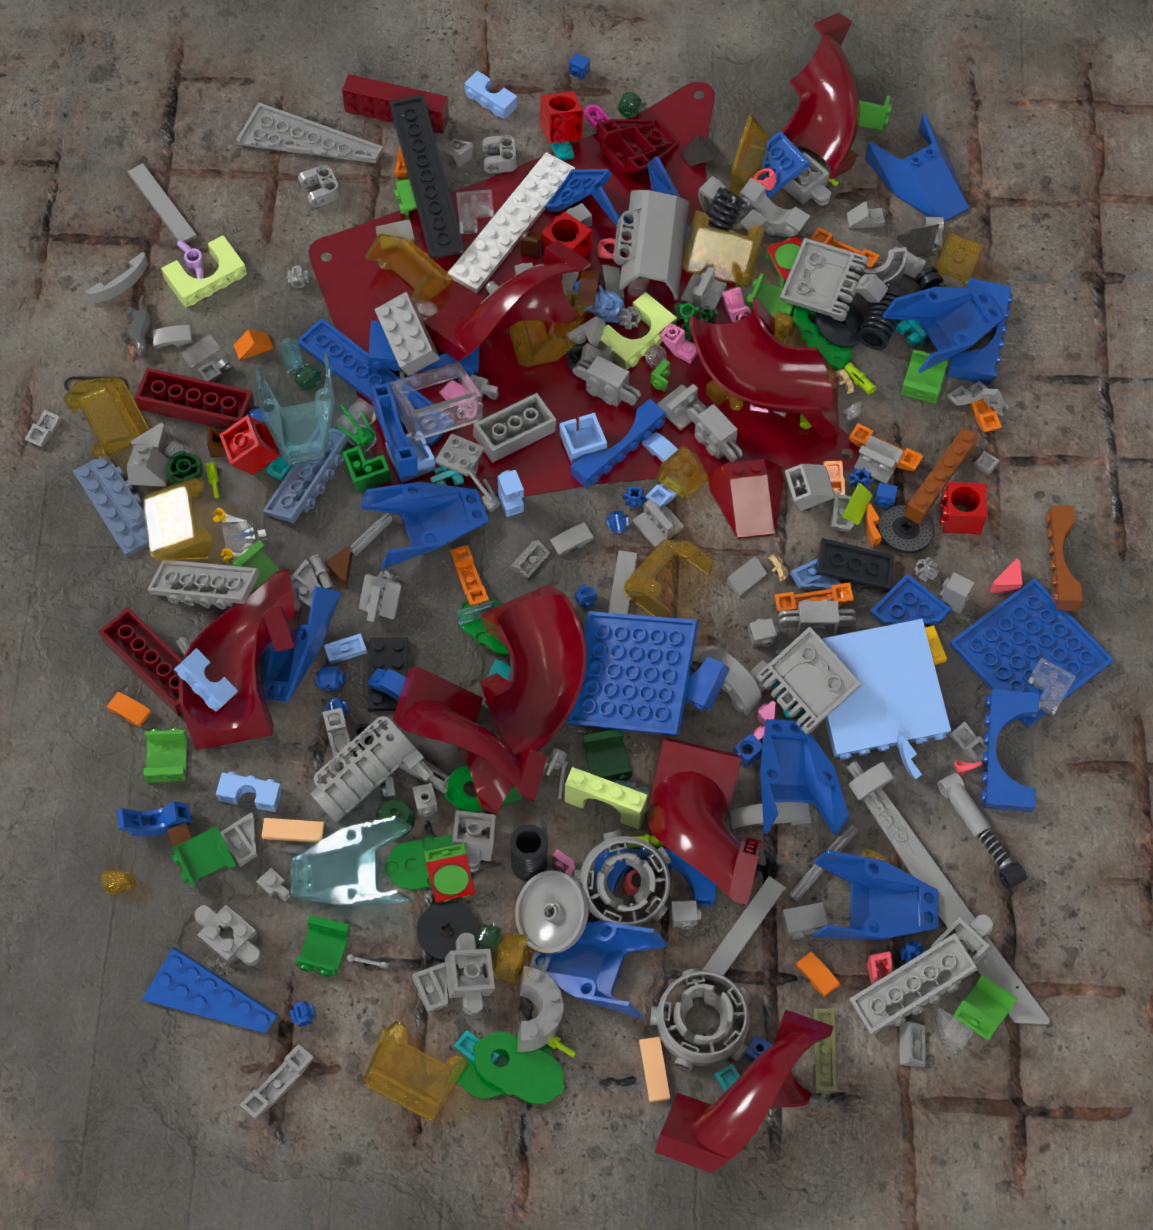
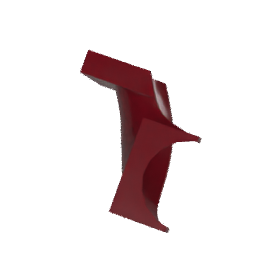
M840 13L815 22V28L822 35L820 44L806 67L789 81L799 95L800 102L794 115L781 131L793 145L811 150L824 159L831 169L828 177L831 180L851 170L858 156L857 153L851 150L860 118L858 88L850 63L841 48L852 21Z
M556 240L545 247L542 264L533 266L511 278L494 290L487 298L483 299L470 290L423 322L433 344L457 362L478 348L495 327L505 331L515 323L526 320L560 324L572 323L579 315L570 306L564 295L562 275L583 271L591 263Z
M753 297L751 313L734 323L712 324L698 320L694 316L690 317V330L699 357L709 375L724 390L758 408L782 413L802 414L822 439L840 435L837 373L816 347H791L773 336L776 335L775 319L757 297Z
M289 569L275 572L262 585L250 593L245 604L237 603L219 616L197 636L188 648L183 660L197 648L210 661L204 670L205 677L211 682H219L225 677L238 690L234 696L215 712L207 706L204 699L199 694H196L185 680L179 677V703L196 750L272 736L274 723L257 672L260 657L271 642L275 652L295 648L301 606Z
M549 584L480 614L485 631L506 646L510 658V674L507 680L498 673H495L479 682L499 738L514 754L530 748L538 752L551 740L571 713L584 681L586 646L580 622L567 595Z
M418 666L408 670L393 721L409 733L457 746V751L464 757L468 765L477 799L484 811L497 816L504 799L513 787L517 789L522 797L535 801L547 756L531 748L514 754L496 735L477 724L483 697Z
M665 737L648 804V826L658 841L708 877L734 902L748 905L763 841L743 836L742 842H740L728 830L726 824L742 755Z
M785 1009L774 1045L760 1054L713 1105L677 1092L661 1131L655 1153L710 1173L715 1172L747 1145L770 1108L798 1107L809 1104L812 1093L797 1083L791 1073V1069L811 1046L831 1037L834 1026Z

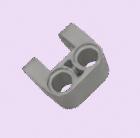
M490 136L483 139L482 147L485 153H500V156H490L484 159V170L487 173L511 172L517 168L515 139L512 136Z
M321 165L299 174L298 180L303 188L317 184L320 189L311 192L307 197L312 207H320L339 198L338 182L329 166Z

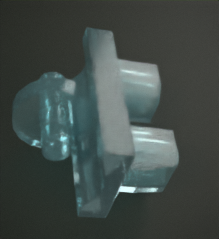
M291 338L281 340L279 348L287 373L293 369L304 367L297 340H291Z

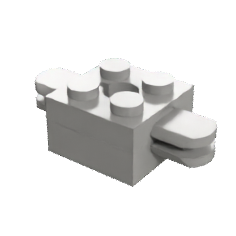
M804 152L802 154L809 160L811 165L786 184L783 189L802 205L811 198L820 206L829 203L831 191L826 188L829 172Z
M597 356L591 365L579 360L573 368V373L586 381V391L592 396L603 399L607 404L618 407L623 400L631 405H635L641 396L638 389L629 385V371L600 356Z
M698 404L687 409L688 417L696 424L695 438L699 443H703L706 446L710 455H714L718 460L725 455L730 462H735L743 456L741 449L736 445L738 429L714 404L706 410H703Z
M830 599L823 601L804 600L799 602L798 610H783L778 614L780 619L779 626L796 627L797 638L809 627L822 639L836 636L838 626H853L856 624V615L853 609L839 610L838 601Z
M456 810L452 845L465 844L470 872H474L480 867L481 860L491 861L496 815L485 814V811L474 813Z
M207 905L197 908L194 916L196 922L203 927L197 935L204 946L229 967L238 959L248 966H254L259 963L261 953L259 948L253 944L258 939V935L252 926L227 905L218 913Z
M979 915L968 925L959 917L931 947L955 933L976 965L992 949L984 939L993 930V922L987 915Z
M462 933L455 942L456 950L449 951L445 957L449 998H462L464 1013L469 1016H475L483 1009L482 996H490L495 989L490 949H477L474 935Z

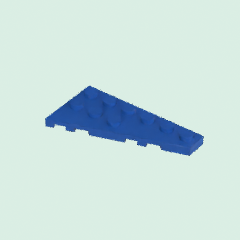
M176 947L172 948L142 1000L263 1033L269 1031L278 1016V1013Z

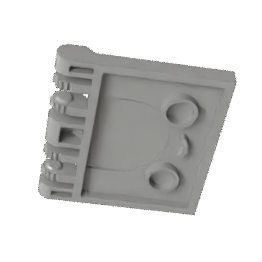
M804 238L780 295V301L844 321L850 307L837 300L839 298L847 303L853 301L852 296H855L857 291L855 288L861 278L859 274L854 272L863 273L869 259L854 252Z
M811 627L807 628L756 675L760 683L764 682L763 686L765 688L771 687L777 679L781 682L772 691L771 695L773 698L782 693L785 688L787 689L776 700L785 711L798 702L788 715L790 717L796 716L804 708L806 713L798 719L796 724L802 726L801 729L806 735L816 729L826 717L862 686L860 681Z

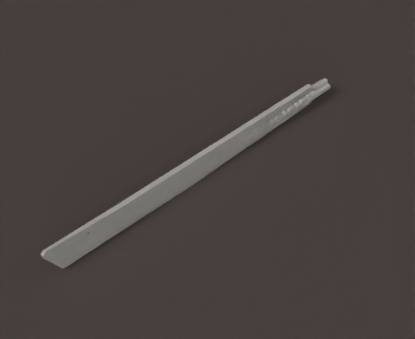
M857 761L847 766L854 779L864 773ZM876 789L864 798V803L909 873L913 877L938 889V917L948 929L959 917L970 925L975 919L883 789ZM987 936L984 941L992 949L976 964L980 976L982 974L1018 998L1008 1013L1014 1023L1047 1025L1050 1022L1049 1017Z

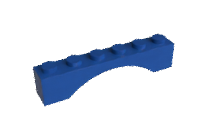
M389 383L372 386V405L399 477L417 475V456L413 445L408 442L402 429Z
M651 399L646 401L637 409L634 424L624 439L605 451L584 454L571 465V476L586 489L590 485L596 484L604 473H609L617 462L620 463L624 460L626 454L634 451L640 442L647 440L654 430L660 429L664 425L666 412Z

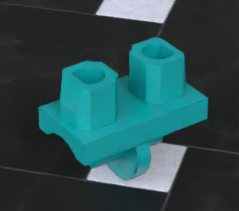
M901 320L897 324L896 330L899 334L902 335L907 331L910 333L906 340L911 347L917 344L921 346L926 344L925 338L927 334L918 321Z
M441 465L434 469L435 474L438 475L431 477V481H429L432 484L447 485L445 481L451 479L454 487L464 484L462 474L448 470V468Z

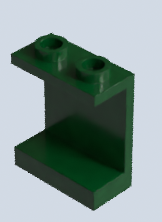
M613 729L583 735V745L590 774L619 783L626 782L632 778V768L629 767L622 730Z

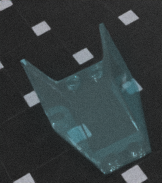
M324 354L326 367L324 388L317 391L315 401L289 407H281L278 404L260 368L255 367L261 416L288 466L325 458L335 408L333 365L328 354Z
M396 816L345 827L291 859V898L339 906L413 903V898L398 890L379 893L377 890V851L411 830V825Z

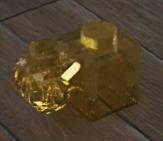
M778 311L773 316L776 334L773 336L785 344L794 328L795 321L790 315Z
M714 379L707 384L706 394L717 406L729 399L731 409L739 410L743 407L744 401L728 393Z

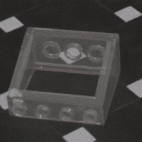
M459 362L390 382L395 405L413 442L470 425L483 419L482 396ZM455 378L459 379L466 394L416 410L405 395V393Z

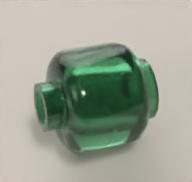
M634 92L624 93L618 103L619 113L627 118H633L638 115L642 105L640 96Z
M305 364L294 373L295 379L293 380L302 391L304 389L310 391L321 382L319 376L321 372L315 365Z
M493 923L490 926L482 924L474 935L476 947L478 949H490L491 953H494L503 941V935L500 934L502 929Z

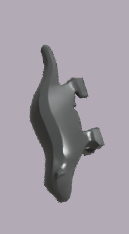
M144 295L140 297L139 310L128 307L126 316H129L131 326L130 329L122 327L121 331L123 342L126 343L130 340L135 345L139 358H143L148 352L147 337L152 328L151 316L144 307Z

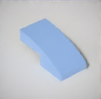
M657 432L652 434L647 440L642 441L643 446L653 456L656 455L664 465L680 455V451Z
M668 476L660 485L657 484L645 498L647 500L651 499L654 504H658L662 508L683 490V486Z
M900 736L898 737V747L901 759L910 776L917 779L922 774L911 760L917 753L907 739Z

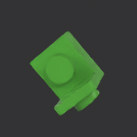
M663 359L651 373L650 381L654 388L663 392L667 390L668 380L666 379L670 374V362L666 359Z

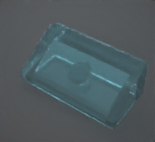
M494 600L456 611L459 625L481 619V613L495 608Z

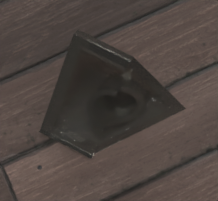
M696 135L682 152L681 156L690 167H693L695 164L717 159L720 150L710 138Z
M939 224L907 231L897 236V240L916 257L930 255Z

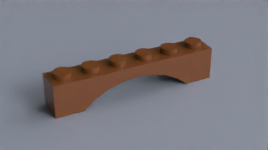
M965 427L961 429L907 504L905 517L921 525L950 478L975 449L979 435Z
M1051 505L1049 512H1046L1045 522L1049 524L1047 539H1050V544L1048 545V555H1051L1049 569L1053 571L1051 576V587H1054L1052 602L1055 603L1056 610L1079 611L1083 601L1081 584L1068 570L1063 555V543L1072 532L1075 524L1074 506Z

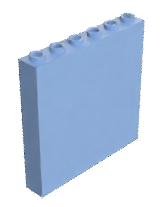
M923 619L822 638L825 644L862 684L858 690L825 718L834 758L840 757V760L852 757L851 754L859 753V756L871 753V750L878 749V752L889 750L890 746L895 745L899 748L898 737L900 736L906 738L909 743L916 742V744L927 742V739L935 738V740L944 739L951 732Z

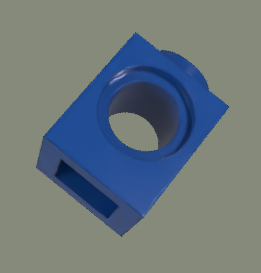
M751 733L734 747L733 753L742 755L741 764L747 768L761 757L763 744ZM748 749V750H750L752 753H751V754H745V753L743 752V750Z

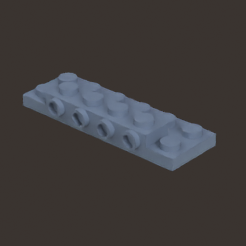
M319 425L264 508L263 513L269 517L295 523L301 512L307 513L309 509L314 508L316 498L319 494L324 493L326 483L329 479H333L335 475V469L338 465L343 464L344 456L342 449L350 437L341 430Z
M106 453L73 470L78 482L126 558L159 540L157 533L148 520L151 518L146 508L142 509L140 507L142 502L139 496L132 494L133 488L129 485L128 480H123L124 473L119 466L115 467Z

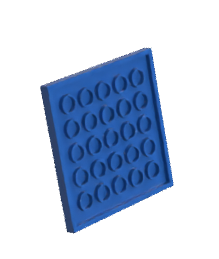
M1035 578L949 643V646L991 690L1039 693V712L1035 718L1019 719L1027 728L1036 723L1114 661L1102 646L1067 611L1056 610L1055 603L1052 602V595Z
M588 611L584 629L586 646L584 681L576 703L567 718V724L679 736L699 622L692 619Z

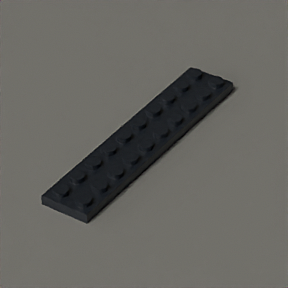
M424 95L389 101L429 258L432 260L465 253Z

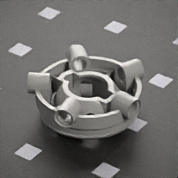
M620 830L604 833V841L596 845L588 853L581 869H573L572 877L583 887L587 896L590 913L599 919L598 921L631 926L642 925L652 918L657 922L668 910V907L665 905L670 890V874L667 865L671 863L668 854L663 847L656 849L642 839L622 836ZM626 842L645 847L651 854L646 856L647 860H641L635 853H620V850L627 848ZM604 849L607 852L616 851V854L609 856L604 861V864L597 873L596 886L598 893L589 896L588 889H593L594 871L589 870L592 862ZM623 858L625 864L634 867L641 878L640 888L634 895L635 903H631L628 906L624 905L622 899L612 895L607 887L609 872L614 868L616 861H622ZM663 870L664 878H656L654 871L659 873ZM664 881L661 899L653 896L647 901L649 894L655 892L656 882ZM600 896L606 905L612 906L616 911L631 912L633 921L620 922L622 916L605 909L600 913L591 900ZM643 907V910L648 915L637 920L635 911Z
M698 968L688 969L682 972V976L666 989L658 1007L652 1006L650 1025L657 1026L663 1044L676 1057L674 1065L681 1070L691 1072L694 1065L712 1066L720 1064L729 1058H733L738 1062L748 1049L744 1041L750 1024L748 1005L752 1001L743 987L739 989L727 977L715 972L700 971ZM705 980L714 981L729 989L727 994L723 992L721 996H718L714 992L715 986L705 984ZM684 984L685 991L681 994L680 1003L676 1002L673 1017L675 1025L669 1027L671 1002L666 1001L677 987ZM703 997L705 1004L712 1006L718 1012L720 1026L712 1036L694 1035L687 1028L685 1017L688 1010L693 1007V998ZM744 1018L741 1032L739 1033L735 1030L724 1042L722 1050L714 1052V1047L719 1046L720 1041L726 1037L728 1031L732 1028L734 1019ZM678 1031L684 1039L692 1044L699 1045V1048L683 1041L679 1045L671 1037L670 1033ZM709 1049V1052H710V1053H699V1050Z

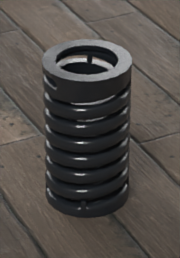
M722 187L718 188L716 195L713 197V201L721 206L714 202L710 203V207L718 212L710 208L706 210L708 214L715 218L707 214L703 216V219L713 225L701 220L700 225L708 230L698 226L691 237L696 243L717 254L720 253L721 247L724 245L723 242L727 240L726 236L730 235L729 230L734 228L733 224L737 222L736 218L740 217L739 211H743V207L747 204V201Z
M885 284L889 289L880 302H872L857 333L859 341L871 349H885L900 320L884 319L882 316L895 298L907 295L903 289L896 285Z
M529 824L518 827L510 839L511 865L514 874L519 879L528 882L535 875L547 870V838L541 828Z

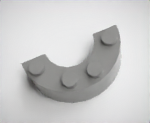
M713 176L699 189L698 195L704 212L710 217L715 218L708 214L706 210L710 208L718 212L710 207V203L714 202L721 206L713 201V197L716 195L719 187L726 189V186ZM754 209L748 212L739 211L740 217L736 218L737 222L733 224L734 228L729 230L730 236L738 239H748L767 219Z
M750 178L739 194V197L747 201L743 211L748 212L754 209L760 212L767 219L760 228L770 236L775 235L788 238L797 235L810 215L796 206L790 210L776 206L767 197L766 187Z
M903 247L889 250L888 258L882 266L875 269L865 268L863 273H854L859 274L861 277L865 274H876L884 284L897 285L905 272L907 249Z
M707 647L692 661L691 671L693 673L697 671L707 656L726 664L730 670L721 688L730 695L734 708L747 716L762 701L759 686L751 674L734 657L717 647Z
M524 966L520 978V996L532 1001L537 1007L539 1015L530 1021H521L518 1031L517 1052L534 1051L551 1041L558 1030L564 1009L561 991L553 979L538 969Z

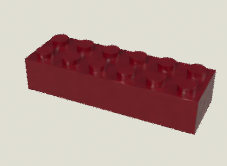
M348 74L342 88L345 112L394 123L389 101L423 94L433 133L443 134L449 120L447 96Z
M146 368L135 396L139 410L228 429L247 416L254 405L253 394L250 390Z
M127 607L98 631L100 637L179 716L182 714L179 703V676L174 669L183 660Z

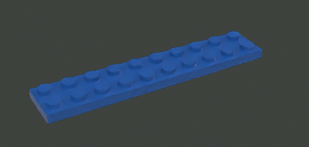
M323 318L318 320L297 340V345L370 402H372L371 387L389 383L401 426L410 433L420 429L428 447L431 448L455 425L453 418L392 371L368 367L369 354Z

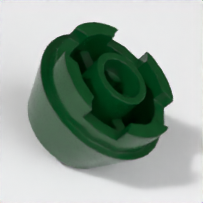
M185 451L174 453L166 465L167 477L181 488L194 486L203 473V464L198 456L186 453Z
M400 800L386 802L379 808L376 814L377 828L389 838L406 836L414 827L416 820L412 807Z

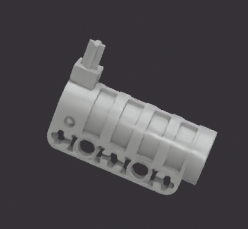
M381 716L314 775V783L317 788L310 794L325 812L338 823L403 763L410 770L414 769L424 781L429 779L434 773L423 762L425 758L388 717ZM383 723L388 727L386 731L381 727ZM374 730H376L380 734L379 738L375 734V732H373ZM369 736H373V743L370 745H366L365 739ZM359 744L365 748L364 751L359 747ZM353 750L358 754L357 757L352 756L351 752ZM347 757L351 763L348 764L343 758ZM338 763H343V770L340 772H336V765ZM331 771L336 776L332 778L328 772ZM323 777L326 778L328 782L327 784L322 783L323 781L321 779Z

